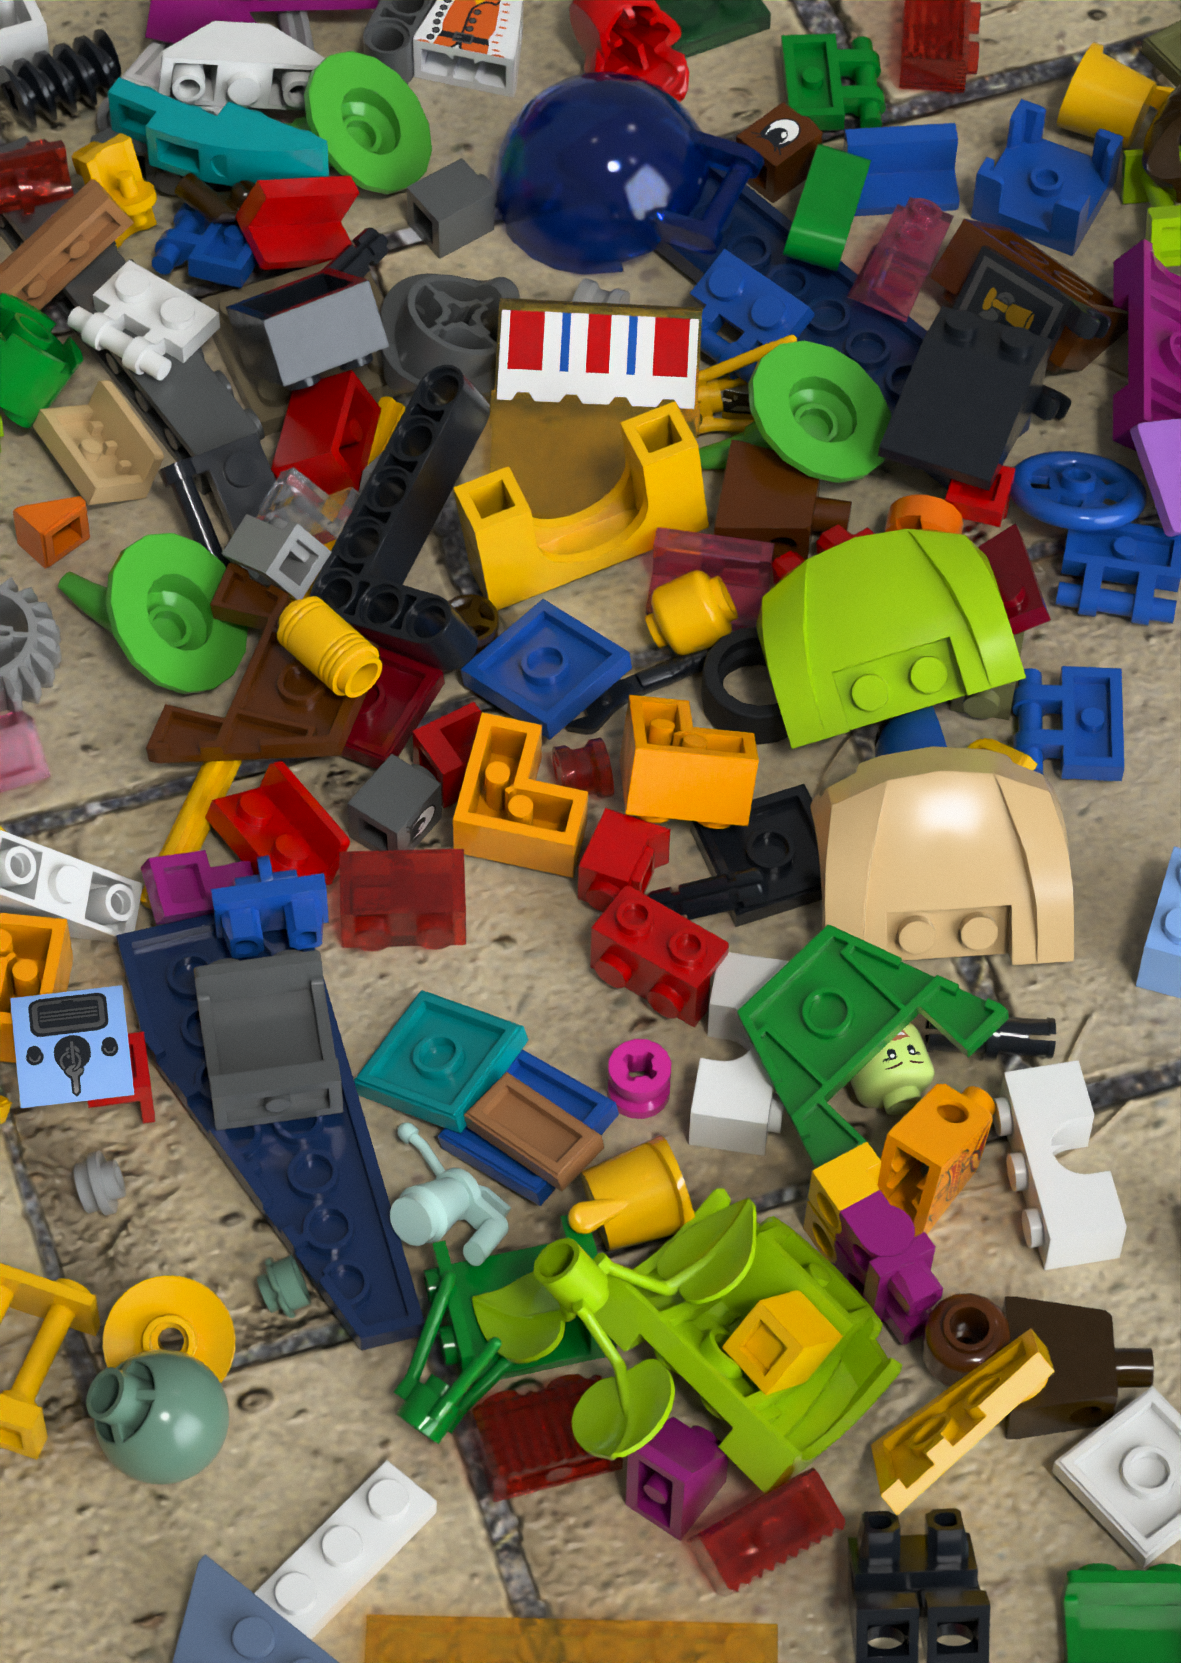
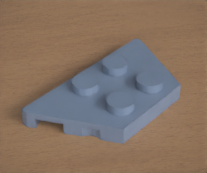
M206 1554L198 1562L172 1663H339Z

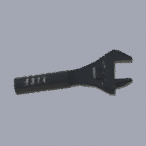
M707 649L676 656L637 672L632 676L619 679L584 710L585 717L572 720L566 726L567 731L583 734L596 733L616 711L628 703L629 695H646L701 672L708 653Z

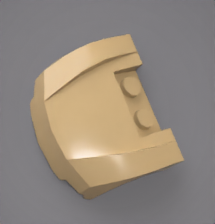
M932 746L882 755L862 762L858 765L856 773L826 788L822 796L817 794L814 797L810 809L815 826L821 873V931L828 924L901 957L902 960L1009 954L1012 965L1074 961V900L1067 832L1057 794L1043 774L1013 763L1007 755L986 749Z

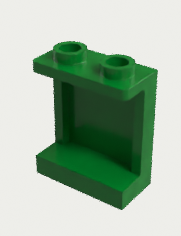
M1093 1563L1066 1573L1060 1598L1064 1663H1181L1180 1565L1158 1564L1146 1570H1117L1115 1566L1110 1564Z

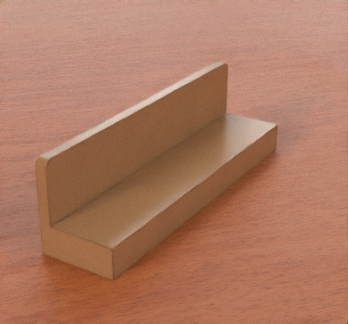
M95 179L90 180L0 264V294L3 292L13 295L41 310L134 222Z

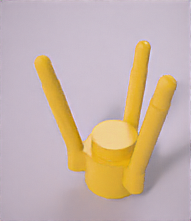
M788 335L706 369L696 371L694 409L679 408L686 423H693L696 435L712 431L744 432L745 427L755 420L713 418V413L723 411L721 391L748 383L741 378L734 380L728 376L717 378L759 361L780 344L797 342V337L795 335Z

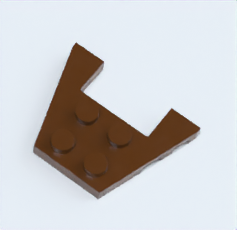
M229 563L210 604L213 619L264 631L226 717L222 718L165 704L146 746L149 762L159 764L341 756L367 692L355 698L335 694L278 642L277 631L281 613L292 603L289 594L272 584L266 588L251 579L248 570L237 564ZM368 640L373 646L377 648L379 652V659L381 660L379 646Z

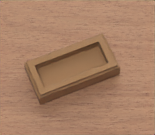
M508 1072L464 1114L467 1127L561 1192L605 1148L602 1136Z

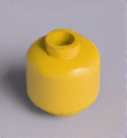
M699 570L691 571L657 587L653 591L651 598L653 613L645 616L647 627L656 645L659 648L669 645L678 656L713 647L721 637L732 632L731 622L738 619L733 599L720 576L717 575L710 578L705 572Z

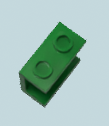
M568 1215L560 1216V1239L570 1238L575 1240L593 1259L598 1253L592 1232L589 1234L576 1233L568 1224ZM446 1241L432 1243L433 1268L423 1270L430 1308L444 1273L448 1270L456 1273V1280L444 1313L446 1326H441L438 1329L439 1344L445 1366L457 1364L460 1375L488 1342L478 1324L472 1297L501 1289L524 1275L533 1272L534 1263L538 1255L550 1243L491 1255L479 1266H473L468 1261L451 1264ZM576 1314L574 1320L565 1322L563 1338L551 1353L533 1362L515 1363L513 1368L500 1380L605 1358L606 1356L581 1318ZM609 1337L615 1348H617V1344ZM498 1352L488 1362V1365L471 1386L502 1357Z

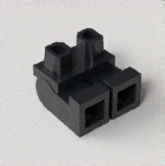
M957 1508L932 1509L929 1513L925 1514V1534L900 1535L901 1527L898 1515L890 1511L864 1512L861 1516L857 1537H848V1601L855 1663H918L919 1631L926 1663H989L990 1602L986 1590H981L978 1583V1567L970 1533L965 1532L961 1511ZM947 1635H958L967 1638L970 1642L959 1646H948L939 1643L937 1638ZM877 1638H891L902 1644L895 1648L883 1649L869 1645L868 1641Z

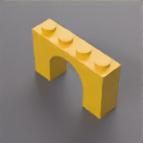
M675 401L620 422L625 453V468L622 476L613 489L602 499L575 514L555 519L532 517L531 509L509 466L453 487L470 570L484 598L490 600L497 608V611L709 528L699 446Z

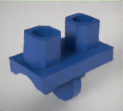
M270 856L256 857L258 875L234 878L235 886L211 889L217 939H225L230 954L234 959L257 956L260 952L264 951L262 932L286 929L289 947L297 950L315 948L322 945L324 923H329L324 873L297 877L296 869L272 872Z

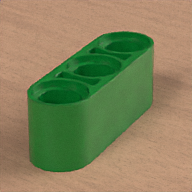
M818 143L782 255L837 272L869 170L870 159Z

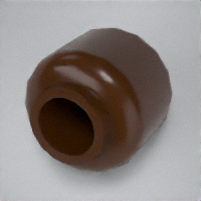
M973 1293L954 1294L941 1300L929 1313L921 1341L923 1361L933 1377L943 1385L951 1387L1010 1343L1009 1323L1000 1307L988 1298Z

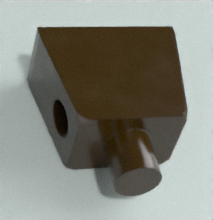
M1005 1296L1002 1312L1009 1323L1010 1343L1032 1328L1047 1347L1055 1371L1048 1377L1046 1385L1037 1395L1028 1401L1020 1403L1005 1417L1006 1440H1017L1101 1426L1114 1415L1118 1399V1388H1150L1153 1386L1154 1359L1152 1348H1115L1112 1315L1106 1310L1016 1296Z

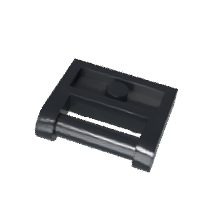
M256 433L197 456L175 462L158 471L165 488H172L193 541L203 545L226 568L232 562L221 554L223 550L193 478L206 474L231 537L246 514L266 523H270L273 517H278L287 523L289 520H292Z

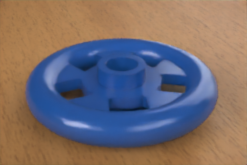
M1052 451L1030 456L1014 467L1016 468L1010 492L1013 502L1031 517L1056 527L1078 531L1114 529L1135 520L1146 506L1147 492L1140 478L1125 466L1102 456L1076 451ZM1031 483L1046 484L1048 489L1032 488ZM1105 499H1110L1118 503L1109 506L1102 502Z

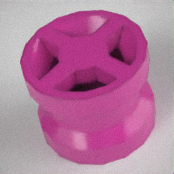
M648 1039L629 1040L614 1049L609 1058L608 1098L616 1102L620 1114L629 1118L645 1119L655 1116L665 1108L670 1099L671 1060L667 1051L659 1044ZM645 1071L643 1076H629L630 1072Z

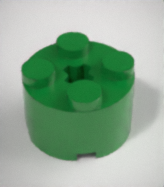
M2 292L0 294V407L4 414L14 423L30 428L34 424L40 409L49 408L82 363L83 355L78 345L70 336L62 344L51 333L56 323L46 314L29 303Z

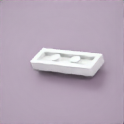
M386 1460L254 1594L312 1640L437 1513V1501Z

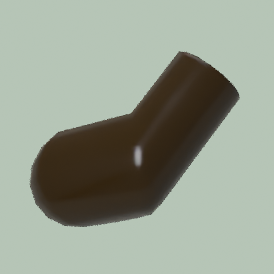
M191 172L185 175L178 183L175 195L211 223L237 222L235 215L255 184L248 180H241L233 184L231 191L216 192Z

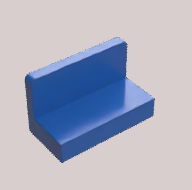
M944 123L845 129L843 151L871 160L854 216L957 210L960 197L955 174L958 146L956 124Z

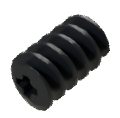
M103 29L95 30L92 40L85 35L76 37L72 48L66 43L55 45L52 56L45 50L34 53L32 64L25 58L14 60L12 72L4 65L0 66V85L4 96L17 117H21L30 129L37 128L36 111L40 109L50 122L56 121V103L62 102L70 114L77 113V95L81 94L91 107L97 105L96 88L102 87L108 95L109 89L121 76V65L114 44Z

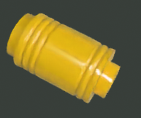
M311 596L305 599H298L290 603L283 610L278 621V642L335 694L355 698L367 692L375 684L382 671V662L379 659L377 648L321 598Z

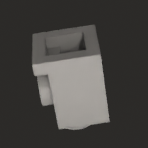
M246 514L221 554L233 564L248 570L250 578L265 587H269L272 584L288 593L290 598L298 600L303 599L332 552L302 526L292 520H289L287 523L278 517H273L270 523H266Z

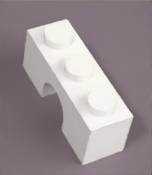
M729 952L716 969L709 1004L707 1036L734 1041L743 1046L748 1052L744 1056L731 1061L700 1058L690 1113L688 1145L764 1156L768 1132H781L784 1106L778 1094H774L775 1088L739 1020L737 1011L789 961Z
M1079 1060L1004 1072L1000 1097L993 1098L996 1112L992 1117L997 1135L999 1137L1007 1135L1012 1152L1007 1154L1006 1159L1008 1178L1014 1192H1023L1027 1209L1022 1211V1226L1028 1247H1038L1044 1270L1120 1258L1127 1226L1111 1171L1079 1174L1063 1167L1054 1157L1066 1150L1088 1147L1094 1112Z

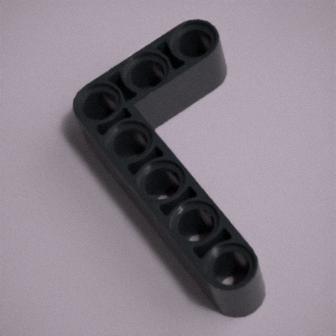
M441 365L433 368L425 374L418 384L310 593V597L317 596L321 598L364 638L377 644L379 647L431 667L449 671L461 668L470 661L478 645L477 633L446 599L436 594L405 586L403 583L485 428L490 415V406L485 397L464 373L453 365Z

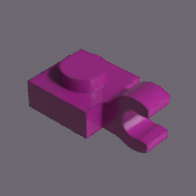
M206 850L148 858L140 867L156 925L214 913L211 889L235 886L234 878L254 875L250 861L210 867Z

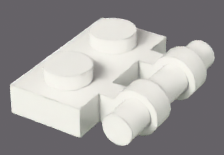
M128 260L93 294L94 310L97 311L96 313L92 314L84 308L77 306L71 311L67 320L68 326L81 333L82 341L96 350L106 348L122 358L124 367L138 375L146 372L159 381L168 375L172 366V362L163 356L165 353L185 363L220 328L219 312L131 260ZM126 328L136 334L137 337L132 338L122 331Z

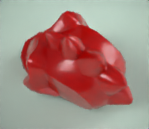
M655 0L571 1L569 6L570 22L574 35L586 54L583 67L584 73L594 88L602 89L611 84L622 83L630 97L638 96L655 111H667L684 100L688 91L690 72L685 55L670 47L680 39L682 34L681 28L674 19L659 8Z

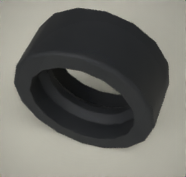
M756 627L740 628L721 637L707 653L702 669L701 684L704 713L716 729L754 733L756 744L779 742L787 738L788 735L778 703L761 706L743 703L728 694L724 688V678L741 667L754 665L767 667Z

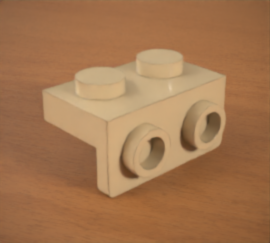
M111 380L97 382L88 404L40 409L33 424V428L88 505L146 498L164 459L163 451Z

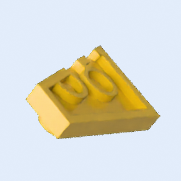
M1032 1328L871 1444L880 1495L896 1515L900 1514L1016 1406L1033 1398L1044 1388L1048 1377L1055 1371L1047 1347Z

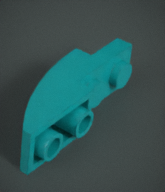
M120 77L108 91L112 131L122 133L147 144L149 165L181 176L192 172L204 182L233 186V184L241 180H248L256 184L257 180L329 177L327 140L317 137L310 131L297 129L269 118L260 111L249 110L228 101L218 116L208 113L201 107L185 104L160 94L151 87L140 86Z

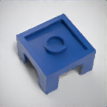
M1021 99L1010 118L1007 145L995 167L994 160L986 157L976 174L971 218L984 223L1009 227L1025 239L1074 256L1117 181L1124 137L1104 129H1098L1091 157L1043 139L1046 109Z

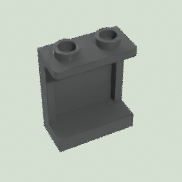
M284 950L269 957L247 960L225 958L214 961L210 965L194 968L197 1004L216 1131L343 1113L342 1082L338 1058L335 1056L320 951Z

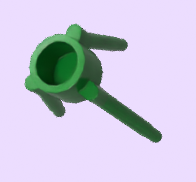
M452 1270L446 1271L443 1275L407 1373L393 1392L404 1400L396 1415L438 1445L447 1432L453 1433L464 1415L515 1364L501 1357L468 1390L502 1345L500 1338L492 1337L451 1386L433 1374L429 1376L424 1384L419 1381L456 1280V1273Z

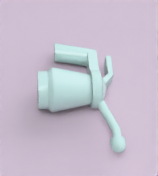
M409 1122L402 1123L397 1130L399 1138L406 1144L412 1143L420 1151L435 1174L436 1179L406 1188L392 1204L390 1220L395 1233L409 1245L431 1244L439 1241L458 1220L465 1219L477 1231L464 1245V1257L473 1266L481 1265L508 1233L509 1225L506 1217L511 1207L488 1187L478 1185L477 1181L467 1171L455 1167L445 1170L429 1144L418 1135L419 1129Z

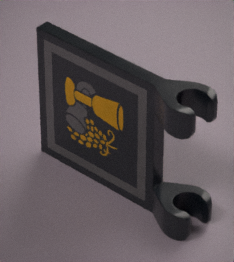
M988 245L981 247L952 308L954 310L970 311L980 318L1010 327H1022L1033 334L1052 339L1049 358L1065 325L1083 339H1092L1094 337L1102 339L1106 336L1112 322L1111 318L1106 314L1073 299ZM1043 384L1041 396L1032 413L1043 420L1064 419L1071 406V399L1065 394Z

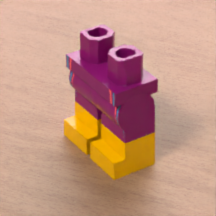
M865 1142L812 1170L808 1193L809 1201H807L803 1229L820 1253L841 1272L869 1303L882 1323L886 1322L902 1345H906L923 1335L929 1313L932 1311L931 1307L942 1297L943 1287L931 1271L936 1246L926 1232L915 1237V1227L911 1217L902 1209L890 1205L878 1188L881 1160L870 1144Z

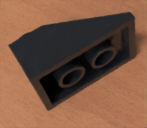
M942 306L922 341L880 443L878 456L989 491L1041 396L1052 339L1033 334L1022 327H1010L980 318L970 311L954 310Z

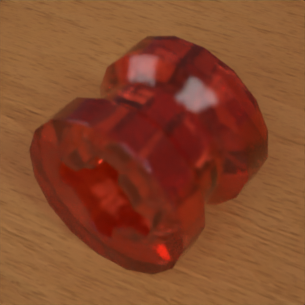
M601 737L590 739L584 747L571 749L566 745L553 747L552 762L557 785L588 791V796L595 795L600 799L614 796L612 767L606 745Z

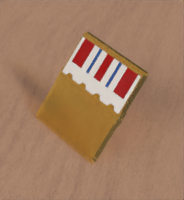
M500 298L495 388L491 390V403L489 404L490 428H492L490 473L507 466L510 467L531 509L532 517L555 519L575 514L595 504L613 489L625 468V453L620 422L675 401L695 440L699 438V425L703 421L702 414H700L701 400H698L702 308Z

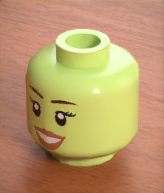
M909 1023L850 1080L857 1099L864 1106L885 1108L887 1114L895 1115L911 1110L922 1099L920 1094L931 1085L935 1071L918 1029Z

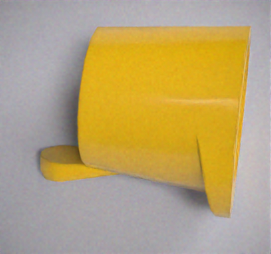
M1093 42L1084 54L1070 82L1058 114L1057 127L1095 138L1098 129H1104L1123 136L1122 147L1128 149L1137 136L1149 107L1152 106L1159 110L1174 88L1157 86V82L1104 54V45Z
M662 1135L582 1171L581 1180L587 1201L574 1204L567 1216L568 1224L576 1233L589 1234L598 1229L601 1239L609 1252L673 1236L685 1223L695 1218L679 1165L671 1147Z

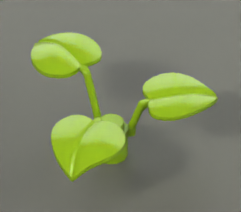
M747 1197L717 1211L679 1235L666 1248L657 1264V1271L664 1281L654 1279L614 1263L603 1252L597 1254L592 1259L575 1240L570 1238L558 1239L541 1251L534 1263L533 1272L524 1275L501 1289L472 1297L480 1329L487 1341L492 1337L501 1339L502 1345L497 1352L504 1359L518 1364L529 1363L548 1355L559 1345L564 1335L565 1322L574 1320L577 1314L612 1365L615 1376L599 1380L582 1395L572 1417L574 1437L578 1444L593 1456L609 1460L625 1457L643 1447L661 1430L672 1410L675 1387L670 1372L657 1359H646L627 1371L624 1360L593 1315V1313L604 1306L609 1297L607 1274L666 1297L680 1291L681 1296L690 1304H705L719 1299L738 1286L751 1268L755 1257L757 1240L756 1206Z

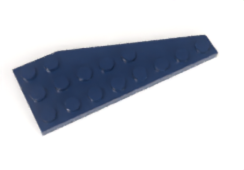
M214 913L116 935L118 950L140 1032L144 1031L147 1055L361 1351L420 1337L425 1324L400 1237L395 1233L391 1224L390 1202L324 977L323 981L335 1056L338 1058L342 1082L343 1113L216 1131L194 979L195 967L210 965L212 962L220 959L233 958L225 939H217ZM286 929L262 932L264 951L260 952L257 956L238 958L237 960L269 957L284 950L297 949L289 947ZM308 948V949H301V950H299V951L306 952V951H313V950H316V949H315V948Z

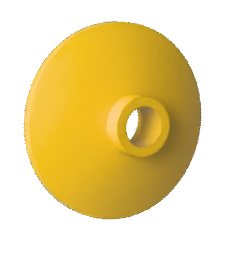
M163 1275L146 1279L134 1285L117 1300L108 1315L103 1332V1352L108 1368H116L120 1363L138 1353L154 1349H164L160 1342L162 1332L166 1328H175L184 1337V1344L180 1351L199 1359L207 1365L217 1376L220 1383H222L233 1363L236 1335L228 1309L210 1288L191 1278Z

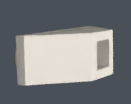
M213 21L162 51L158 93L190 105L225 106L229 101L245 108L306 111L304 92L310 72L325 58L270 24Z
M0 830V913L67 919L69 934L72 938L117 943L116 935L135 931L143 883Z

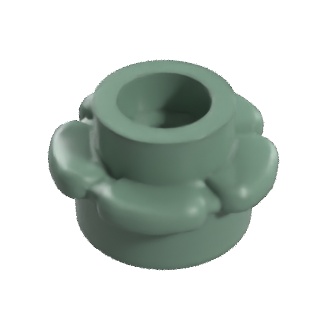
M292 1255L276 1262L272 1257H269L265 1260L266 1273L257 1276L258 1286L263 1299L271 1313L282 1309L286 1316L290 1318L296 1317L295 1310L311 1304V1297L302 1272Z

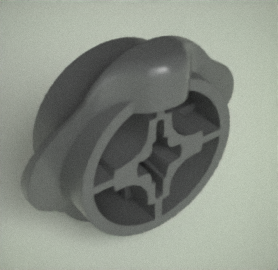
M426 273L407 277L394 285L386 295L380 310L381 321L389 343V347L381 349L384 378L390 389L398 394L414 392L422 378L430 370L441 365H453L464 373L484 397L497 394L502 310L521 311L520 294L514 282L506 277L475 280L454 275Z

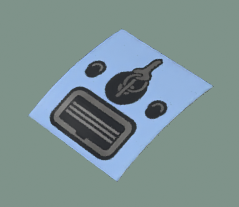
M122 985L10 998L21 1108L134 1095Z

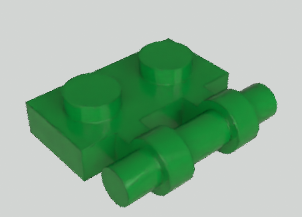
M836 33L781 35L780 53L786 104L801 116L810 118L820 130H844L845 113H854L859 117L861 128L882 127L881 115L885 112L886 105L884 91L877 85V78L881 73L879 55L873 50L870 38L864 36L857 37L851 42V49H837ZM850 76L856 85L842 86L841 77Z

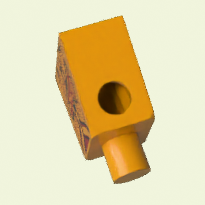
M936 1084L887 1133L880 1159L881 1167L877 1186L890 1205L902 1209L911 1217L915 1227V1237L923 1232L929 1233L974 1175L980 1164L993 1120L992 1116L996 1112V1105L992 1097L979 1087L969 1086L960 1093L947 1084ZM923 1163L929 1166L928 1173L924 1177L920 1171Z

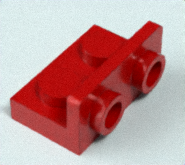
M283 761L269 764L260 787L212 800L205 816L206 820L240 860L250 861L254 875H258L256 857L269 855L272 872L296 869L297 877L324 873L326 886L331 885L350 845L349 837Z

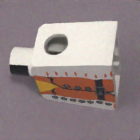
M437 0L413 38L414 77L514 98L523 39V0Z

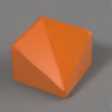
M80 496L24 505L13 510L18 545L45 569L90 539L86 501Z

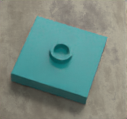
M421 990L356 1076L354 1083L358 1096L461 1134L467 1126L464 1114L504 1075L529 1039L522 1025Z

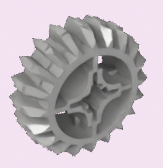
M12 577L0 585V712L9 710L20 717L21 710L23 709V700L39 704L42 695L41 688L53 687L55 679L54 670L60 668L59 663L62 658L59 645L61 637L59 626L55 624L52 611L48 607L47 602H38V596L34 593L32 587L19 591L18 585L15 584Z

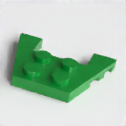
M829 924L737 1011L739 1020L815 1169L868 1142L827 1102L917 1015L922 1014L967 1058L1009 1019V1012L1002 1004L989 998L985 1001L959 989V984L939 975L931 976L903 963L901 957Z

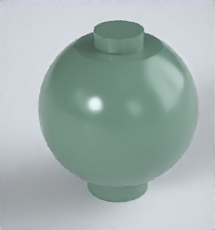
M154 1349L133 1355L120 1363L116 1368L110 1367L101 1371L92 1381L87 1394V1411L94 1419L96 1436L101 1449L118 1470L135 1480L157 1485L174 1484L187 1480L204 1470L215 1459L225 1442L229 1426V1406L223 1386L207 1365L187 1353L171 1349Z

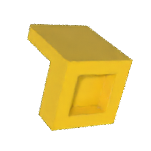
M795 1290L759 1300L722 1348L765 1395L805 1383L843 1336L802 1292Z

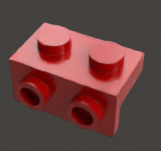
M625 886L591 927L590 968L594 969L598 976L607 984L615 988L625 987L644 998L662 1016L670 1019L678 1018L690 1026L696 1027L708 1011L710 977L727 957L729 943L633 887Z

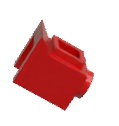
M605 808L579 864L578 899L588 902L595 909L604 912L625 886H631L645 894L654 874V869L669 863L671 829Z

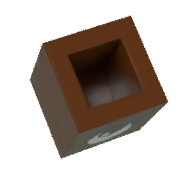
M782 102L736 136L734 174L774 204L807 179L818 143L822 144L823 132L818 129L810 118L801 116Z

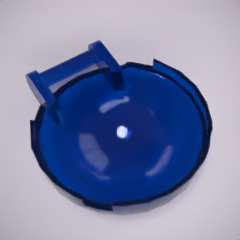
M587 72L565 78L543 89L525 103L510 122L495 158L494 189L497 195L495 206L498 208L499 214L506 225V232L509 238L532 259L556 270L582 275L624 272L622 262L652 252L661 241L706 255L715 254L723 241V236L720 232L749 178H756L759 175L765 162L762 155L749 146L702 132L689 110L659 85L642 77L620 72ZM713 167L726 171L727 173L701 221L688 217L700 201L708 179L709 168Z

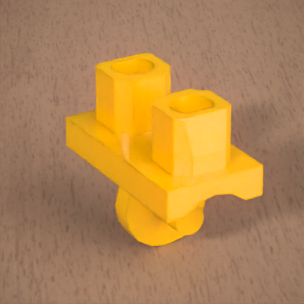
M120 133L103 144L98 141H92L73 153L71 158L76 174L82 176L84 184L86 185L90 180L95 179L134 222L115 240L117 248L122 246L124 240L130 235L150 229L157 224L152 206L157 201L156 191L153 184L143 179L131 137Z

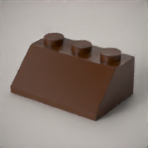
M963 219L929 276L945 288L942 297L954 305L981 247L988 245L1073 299L1109 316L1112 321L1106 336L1102 339L1096 337L1083 339L1065 325L1047 363L1046 369L1054 373H1058L1060 368L1082 371L1128 330V312L1114 306L1113 299L1009 227Z

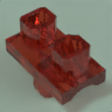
M46 139L26 143L22 149L0 153V214L20 209L23 217L34 215L35 206L74 196L68 170L66 149L62 140L48 142Z

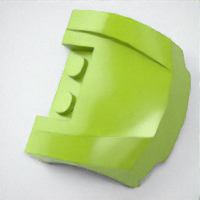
M901 529L854 537L808 558L788 572L762 597L756 629L792 749L915 710L1026 678L988 557L966 535L932 529Z
M724 1188L713 1190L694 1213L695 1218L685 1223L656 1253L632 1270L664 1281L657 1271V1264L663 1252L671 1242L687 1229L729 1206L731 1199ZM775 1216L766 1218L761 1224L757 1223L756 1252L751 1268L738 1286L721 1298L705 1304H690L681 1296L680 1291L666 1297L607 1274L609 1297L604 1306L593 1313L605 1333L624 1352L647 1341L654 1348L657 1359L667 1369L680 1374L701 1395V1401L705 1408L715 1417L727 1421L733 1427L718 1447L764 1494L787 1482L811 1465L868 1411L892 1384L902 1369L901 1363L892 1357L888 1359L876 1338L882 1330L883 1323L869 1303L830 1261L797 1232ZM798 1290L810 1300L843 1337L805 1383L765 1395L724 1351L722 1346L759 1300Z

